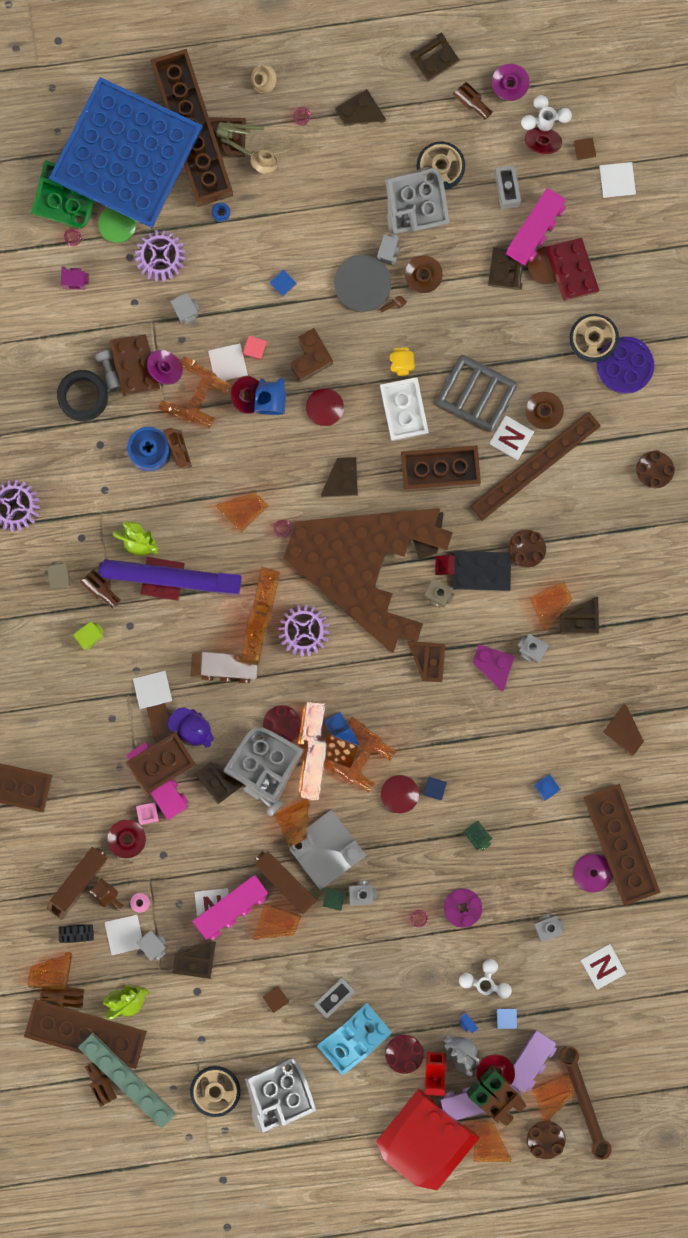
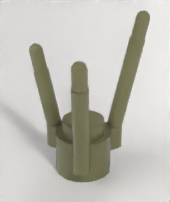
M220 122L217 129V137L221 138V142L227 143L239 151L252 156L251 152L230 141L229 138H233L234 132L250 134L249 131L242 129L264 130L265 127Z

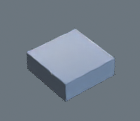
M497 1009V1029L517 1028V1009Z

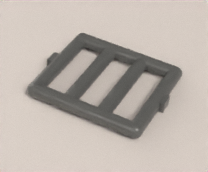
M461 355L451 374L447 375L446 383L436 403L473 424L492 432L503 412H506L508 409V402L517 387V383L465 355ZM466 364L474 368V371L456 405H453L446 401V398L462 367ZM483 373L491 377L473 414L462 408L480 374ZM499 381L507 385L508 388L488 423L479 417Z

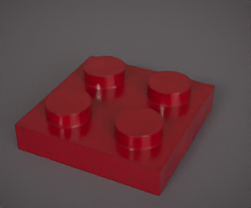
M147 557L146 564L180 569L185 567V563L152 557ZM142 583L140 594L179 601L181 588Z

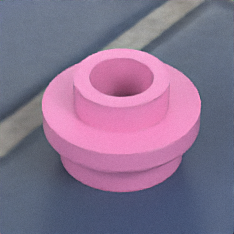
M137 893L131 898L130 905L135 912L141 913L149 908L150 900L145 894ZM138 899L143 900V906H137L136 902Z

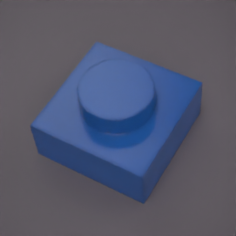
M550 774L534 785L544 801L561 790Z

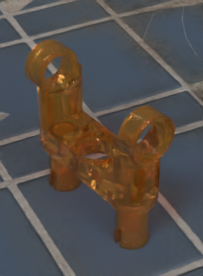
M183 356L180 364L188 368V371L202 377L187 409L170 401L166 402L161 400L158 408L171 415L175 414L191 423L196 421L210 429L215 417L201 412L200 407L209 389L215 388L227 395L232 384L218 378L216 373L198 365L196 361Z
M351 717L348 724L354 728L353 730L369 740L349 771L326 759H323L319 765L331 773H335L348 783L353 785L355 783L369 793L371 788L365 785V783L373 787L375 782L362 775L361 769L373 752H378L390 761L393 756L388 754L387 751L394 755L396 750L382 742L383 739L366 728L363 723Z

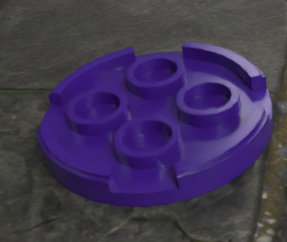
M621 337L613 355L604 361L597 362V371L601 381L607 388L617 393L630 394L641 390L648 384L653 375L655 364L652 353L645 343L633 337ZM612 341L603 347L600 354L608 350Z

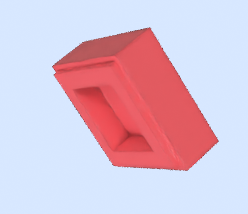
M248 336L243 355L262 360L267 341Z

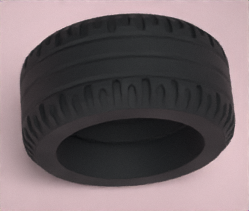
M77 370L67 374L61 380L57 389V400L60 408L69 418L86 422L97 418L103 413L108 403V392L105 383L97 374L88 370ZM78 381L92 382L99 392L96 404L86 411L74 410L67 402L69 388Z

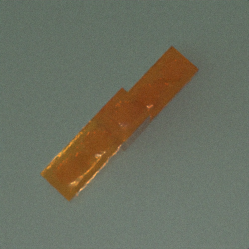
M261 567L254 602L248 615L239 661L254 665L259 664L265 631L271 619L280 575L279 571Z
M305 702L298 745V747L304 750L300 758L303 760L298 794L299 798L319 800L327 747L326 742H320L325 704Z

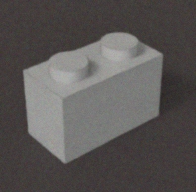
M515 165L496 168L494 174L501 210L520 207L521 198Z
M341 977L314 1002V1005L328 1018L355 993V990Z

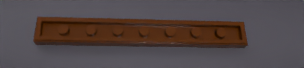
M590 412L586 413L470 507L483 521L599 429L601 425Z

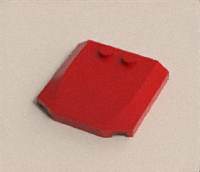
M418 1088L380 1135L376 1143L385 1162L415 1186L438 1191L479 1140L480 1136L465 1124L463 1126L435 1104L431 1097L425 1095Z

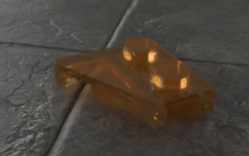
M256 492L216 505V508L241 533L269 507Z

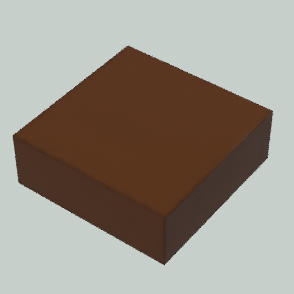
M593 137L574 141L577 161L596 157Z
M279 986L263 996V999L273 1013L289 1003V1000Z

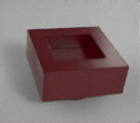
M436 556L435 575H454L455 556Z

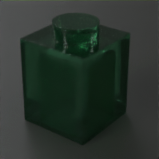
M478 820L462 832L476 851L479 849L484 851L491 845L489 841L492 840V837Z
M327 887L323 907L341 911L346 892Z

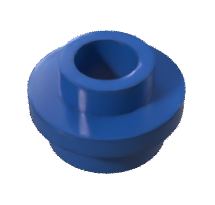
M217 203L213 206L212 216L216 221L223 222L230 217L231 211L227 204ZM224 210L225 213L224 215H218V211Z

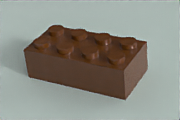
M478 445L401 452L404 493L478 487L481 485Z

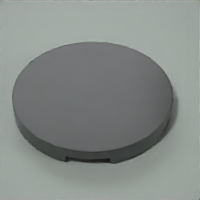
M369 255L353 256L344 261L338 268L334 279L335 292L340 302L353 311L365 312L375 310L389 296L391 277L386 266L377 258Z

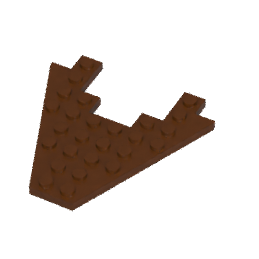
M438 508L295 521L284 559L385 648L394 653L399 636L418 642L423 623L387 612L393 593L375 588L386 552L405 557L411 539L448 550L453 532L435 527L440 512Z

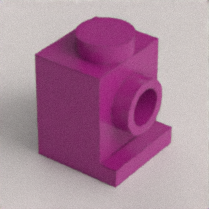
M61 266L62 289L85 290V284H89V273L81 271V268H70V270H67L65 266Z

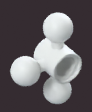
M538 95L535 97L533 104L536 109L540 110L539 116L535 118L532 115H525L521 120V125L524 129L531 130L537 124L540 130L549 131L556 120H559L561 123L569 122L572 118V113L568 108H561L556 113L552 107H547L549 103L547 97Z
M487 959L483 963L485 975L478 980L474 979L470 973H463L459 977V984L463 988L476 986L477 990L483 995H488L494 991L497 992L500 998H508L512 993L511 986L507 983L494 985L491 975L498 970V964L493 959ZM483 980H488L491 984L490 989L487 991L480 989V983Z

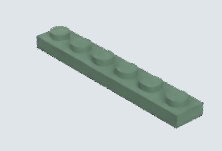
M93 1032L79 1045L78 1048L161 1128L175 1116L176 1112Z

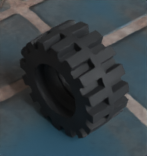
M93 924L58 927L59 943L94 940Z

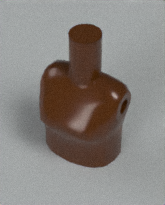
M102 878L89 892L103 907L111 904L120 911L124 906L116 899L118 891Z

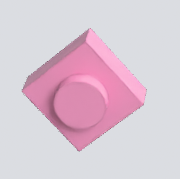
M155 802L136 806L140 825L159 821Z

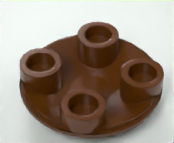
M547 247L539 248L536 250L537 254L533 261L528 262L529 273L532 279L539 283L553 284L557 280L546 250Z
M654 450L645 453L639 459L636 472L639 480L645 486L658 489L669 484L673 478L675 467L672 460L665 453Z
M521 530L512 536L508 550L510 557L516 564L529 568L538 565L544 559L546 544L539 532Z
M541 1121L530 1128L527 1134V1146L534 1157L552 1159L563 1152L566 1138L564 1131L558 1124L551 1121Z

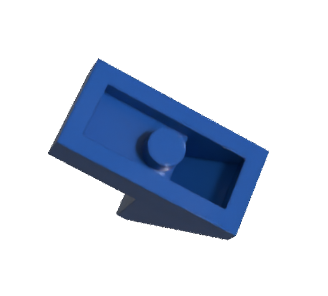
M341 712L324 721L331 735L358 746L360 745Z

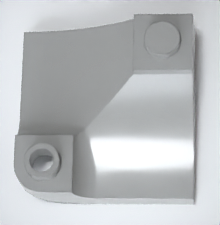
M425 167L415 172L385 178L388 197V213L386 214L389 232L397 234L450 223L444 184L437 169ZM430 173V174H431V178H430L429 180H427V178H426V177H427V174Z
M256 727L245 736L225 767L224 772L239 780L260 796L276 804L285 790V786L304 750L268 729ZM258 736L263 737L262 740H256Z
M332 809L292 838L289 843L290 851L319 890L323 889L366 856ZM297 842H301L303 845L300 850L295 848Z
M292 1058L281 1059L275 1065L245 1078L252 1105L251 1115L257 1131L263 1133L278 1125L284 1126L316 1111L303 1070L299 1063ZM288 1064L289 1069L286 1071L285 1066Z

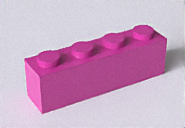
M546 188L511 242L506 254L523 265H526L528 260L532 262L537 254V251H535L537 246L542 247L547 239L545 236L546 232H551L556 225L555 218L557 215L561 217L564 213L566 199Z
M145 742L126 756L130 760L153 745H148ZM175 779L151 792L167 820L188 808L186 804L189 803L183 793L179 794L176 787H178Z
M254 875L192 922L206 940L209 938L214 940L221 934L219 930L225 926L227 929L237 922L235 918L239 915L246 916L252 911L251 906L255 903L260 905L268 899L266 895L269 892L258 877Z

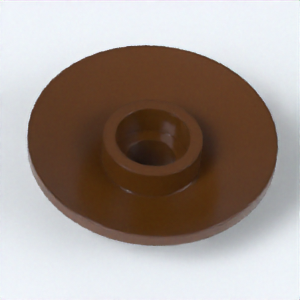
M417 256L406 266V283L412 290L418 293L432 292L442 281L443 272L441 265L430 256ZM426 273L427 278L422 279L420 274Z
M538 392L528 400L525 412L528 421L534 427L546 430L559 424L563 417L564 408L561 400L551 392ZM545 408L548 413L546 415L541 414V409Z

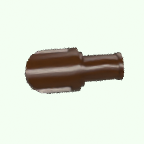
M468 82L463 83L453 92V95L468 110L474 109L484 120L493 113L481 101L482 96Z
M94 569L85 578L80 580V583L96 598L101 597L112 609L121 601L109 589V583Z
M61 987L59 990L42 988L40 1001L57 1002L59 1006L83 1008L84 989Z
M94 1063L85 1066L92 1081L90 1088L99 1106L102 1107L117 1099L108 1078L102 1076L98 1066Z

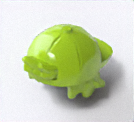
M125 521L123 522L124 530H115L113 532V536L123 540L125 550L133 554V556H145L150 553L158 554L160 548L156 546L157 543L152 537V531L145 533L142 526L137 522Z
M126 984L125 990L111 991L103 1001L104 1005L110 1007L105 1014L106 1018L112 1020L118 1015L131 1017L139 1013L144 1005L145 996L149 994V990H146V987H132Z

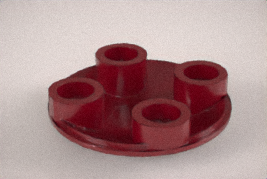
M318 389L307 400V415L317 425L332 426L343 415V400L332 389Z
M280 705L273 707L267 712L263 720V728L291 742L300 733L301 719L293 708Z
M396 775L389 778L383 784L381 799L384 806L391 812L398 814L406 813L416 806L419 800V789L411 778L404 775Z
M398 1035L386 1047V1062L395 1072L401 1074L412 1073L423 1062V1047L413 1036Z

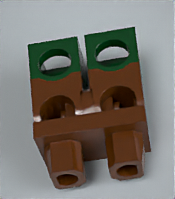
M492 1065L480 1077L481 1081L478 1079L466 1093L470 1100L497 1123L500 1121L508 1126L514 1118L509 1111L514 1107L518 1112H521L527 1105L522 1099L520 1092Z

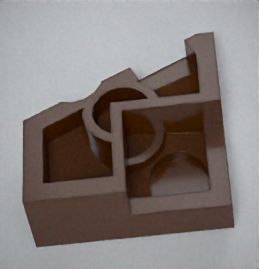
M623 704L602 733L629 755L634 756L644 740L628 707Z

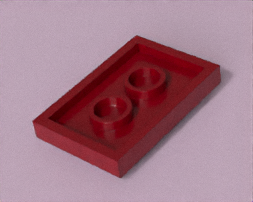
M582 238L550 245L546 248L563 301L596 294L600 291Z

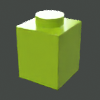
M90 621L73 636L83 649L87 651L104 638L102 635L104 630L98 622L94 624Z

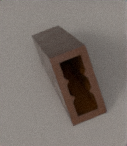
M91 847L49 900L47 909L59 919H64L106 863V854L101 849Z
M262 851L255 858L257 862L254 865L302 914L317 901L269 851L266 853Z

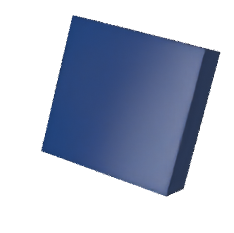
M284 269L270 282L282 297L297 284Z

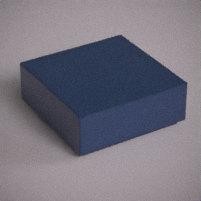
M428 777L423 795L442 801L447 782Z

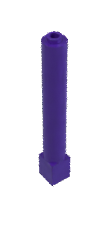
M104 559L103 563L100 562L98 571L99 574H102V578L216 592L217 594L240 596L242 575L220 572L212 573Z

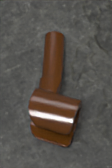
M397 296L392 302L380 308V310L384 312L395 305L400 309L407 301L402 296Z

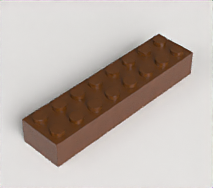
M187 49L150 60L165 108L203 126L184 164L197 207L232 197L233 190Z

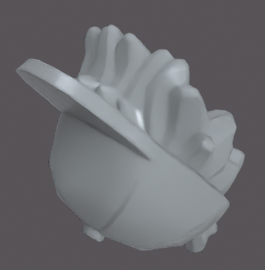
M446 1035L445 1039H443L446 1043V1059H453L454 1066L458 1072L472 1076L474 1067L477 1068L481 1061L477 1058L478 1049L469 1038H452L450 1035Z

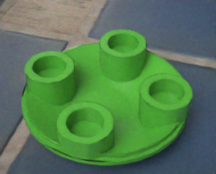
M107 208L101 214L98 226L101 235L106 240L113 243H121L130 240L136 229V221Z

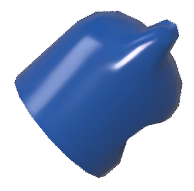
M279 378L277 382H266L264 379H260L255 393L254 412L265 415L285 414L286 392L284 379Z

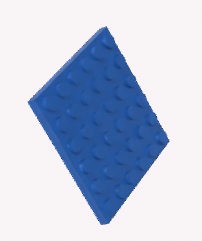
M99 77L49 179L153 228L203 126Z

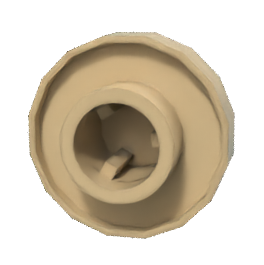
M258 65L252 72L251 82L257 92L269 93L275 87L276 74L269 65Z
M266 150L253 152L250 159L253 168L262 174L274 172L279 162L273 153Z

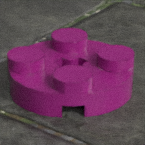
M458 889L450 893L445 899L444 913L451 924L463 928L472 926L479 920L482 914V903L473 891ZM465 902L468 911H464L461 914L459 913L460 909L457 907Z

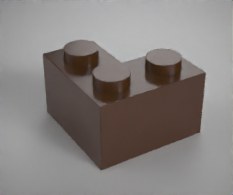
M315 328L298 336V342L305 355L290 364L301 383L333 365V360Z

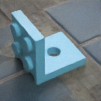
M366 1003L341 1027L320 1042L317 1047L339 1073L344 1075L373 1052L392 1032ZM364 1026L369 1028L370 1033L366 1031Z

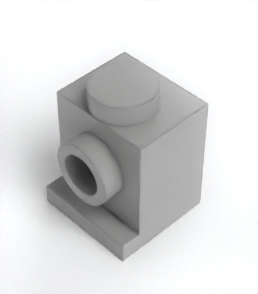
M393 234L383 236L377 255L378 260L395 266L396 258L394 256L398 257L401 247L398 245V236Z

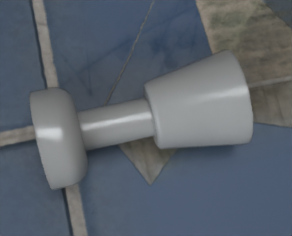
M111 350L96 354L94 356L96 362L103 363L106 371L104 379L107 392L121 389L117 372L113 371L110 359L113 358Z
M248 786L243 789L257 800L260 798L269 807L267 814L270 817L284 804L281 800L274 804Z

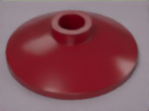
M533 128L526 133L525 144L534 152L552 154L560 150L562 138L552 129L542 131L539 128Z
M252 376L239 377L231 387L230 397L232 404L236 410L243 414L254 413L255 393L259 384L256 378Z
M121 820L115 823L109 830L107 837L108 846L118 857L133 858L140 854L145 847V831L135 821ZM126 835H129L131 837V841L129 843H126L124 841V837Z
M489 1055L478 1064L476 1070L477 1080L481 1081L480 1077L492 1065L511 1084L515 1079L514 1065L503 1055Z

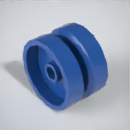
M143 427L136 430L130 436L127 452L132 463L138 469L154 472L162 469L168 463L171 447L161 430L154 427ZM148 447H152L150 453L146 451Z

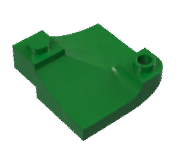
M45 160L31 215L59 222L74 229L84 228L88 223L94 201L51 181L49 177L56 163ZM80 217L81 223H77L75 218Z

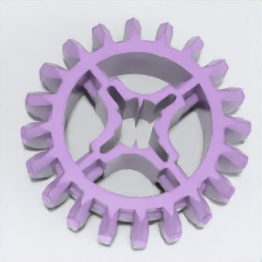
M156 230L153 237L149 232V239L147 240L145 237H142L141 239L144 244H137V247L141 249L135 250V254L138 255L135 258V262H141L137 265V268H144L141 273L142 275L148 273V279L155 275V281L157 282L159 276H162L163 282L166 281L165 276L169 275L170 279H173L172 273L174 272L178 275L179 271L176 268L183 269L184 266L180 262L186 261V258L182 256L186 254V251L182 249L184 247L183 243H178V237L172 240L173 233L171 232L166 236L165 230L162 231V235H159L158 230ZM158 242L168 243V245L165 244L163 247H157L153 244ZM149 248L151 250V253L153 254V257L147 264L145 261V254L147 249ZM172 248H174L176 251V257L173 264L170 262V259L168 258V255L171 253L170 250ZM156 252L163 253L165 260L157 259ZM158 265H164L168 267L163 270L153 269V267H156Z
M8 480V487H5L3 483L0 484L2 488L0 491V503L8 508L6 519L0 513V525L4 523V530H7L10 525L12 532H14L15 526H17L19 531H22V524L29 528L27 521L35 522L31 518L32 515L35 517L39 516L34 510L41 509L39 505H35V503L40 502V499L33 498L37 495V492H31L33 488L31 485L25 489L26 482L23 481L19 486V481L15 480L14 486H12L11 481ZM17 491L12 498H3L7 493ZM23 493L29 498V508L21 503ZM14 501H17V504L21 508H15V510H12V507L8 503L11 504L12 502L14 503ZM17 513H26L23 518L11 521Z
M297 605V612L290 608L289 610L292 615L289 616L287 613H284V617L287 620L280 619V623L284 624V627H278V630L284 631V633L278 636L279 638L285 637L281 644H289L286 648L287 651L292 647L294 648L293 655H296L297 650H300L301 657L304 656V651H307L308 656H311V649L318 653L316 646L324 648L321 640L328 642V639L323 637V635L330 634V631L324 630V628L329 627V623H322L326 620V616L319 618L322 613L320 610L314 614V606H312L310 611H307L308 606L304 605V610L301 611L300 606ZM302 615L311 617L306 623H300L294 618ZM316 621L320 627L318 639L311 632V628ZM290 623L297 629V633L292 641L288 636ZM298 626L302 628L308 626L309 629L307 631H309V635H300L299 632L301 631ZM303 638L313 642V644L308 646L296 645Z

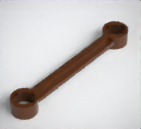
M566 1046L560 1050L559 1059L567 1067L593 1142L591 1152L597 1159H607L612 1151L611 1145L604 1140L577 1063L579 1061V1053L575 1048ZM567 1049L575 1052V1060L571 1063L563 1061ZM599 1142H604L608 1146V1151L604 1156H598L595 1153L596 1147L600 1144Z

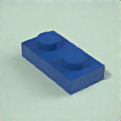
M465 1011L459 1015L461 1020L458 1022L466 1032L470 1030L471 1033H474L478 1029Z

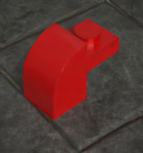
M427 1052L425 1095L444 1096L446 1053Z

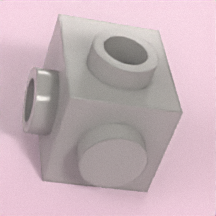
M188 293L170 301L181 324L186 323L188 325L197 320L196 317L199 316L197 310L200 308L195 299L191 301Z
M529 634L527 638L522 637L518 644L520 647L518 652L521 653L520 657L526 661L531 662L533 660L539 663L549 645Z
M368 881L356 882L357 885L349 886L350 906L373 904V900H377L376 888L368 885Z
M551 913L541 916V921L533 923L540 942L562 935V930L565 929L562 919H557V916H552Z
M153 930L136 942L151 961L154 958L158 961L166 954L164 950L167 948L165 946L167 941L160 933L156 935Z

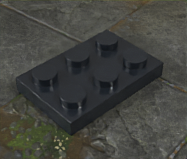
M454 551L453 590H511V557L509 552Z

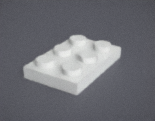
M418 378L381 384L380 389L391 441L429 434Z

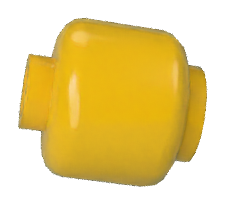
M395 348L394 352L390 354V369L392 372L397 373V376H407L410 371L414 370V353L409 348Z

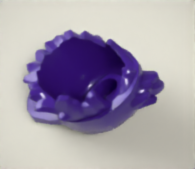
M183 707L175 710L169 718V729L173 733L176 732L183 743L191 746L204 745L205 748L211 746V741L214 740L211 727L200 712L197 713L195 709L189 710Z

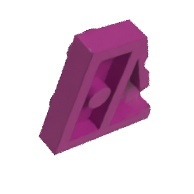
M478 644L472 663L503 692L515 656Z

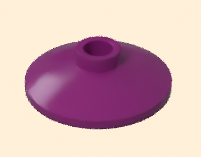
M504 64L493 74V91L503 100H518L528 91L529 76L517 64ZM511 81L514 85L508 87L507 82Z
M157 350L148 357L147 368L155 380L168 385L180 380L183 368L181 362L174 354L165 350Z
M588 854L581 857L574 867L575 882L581 889L587 892L602 891L609 885L612 879L607 860L598 854ZM593 869L597 871L595 877L590 875V871Z

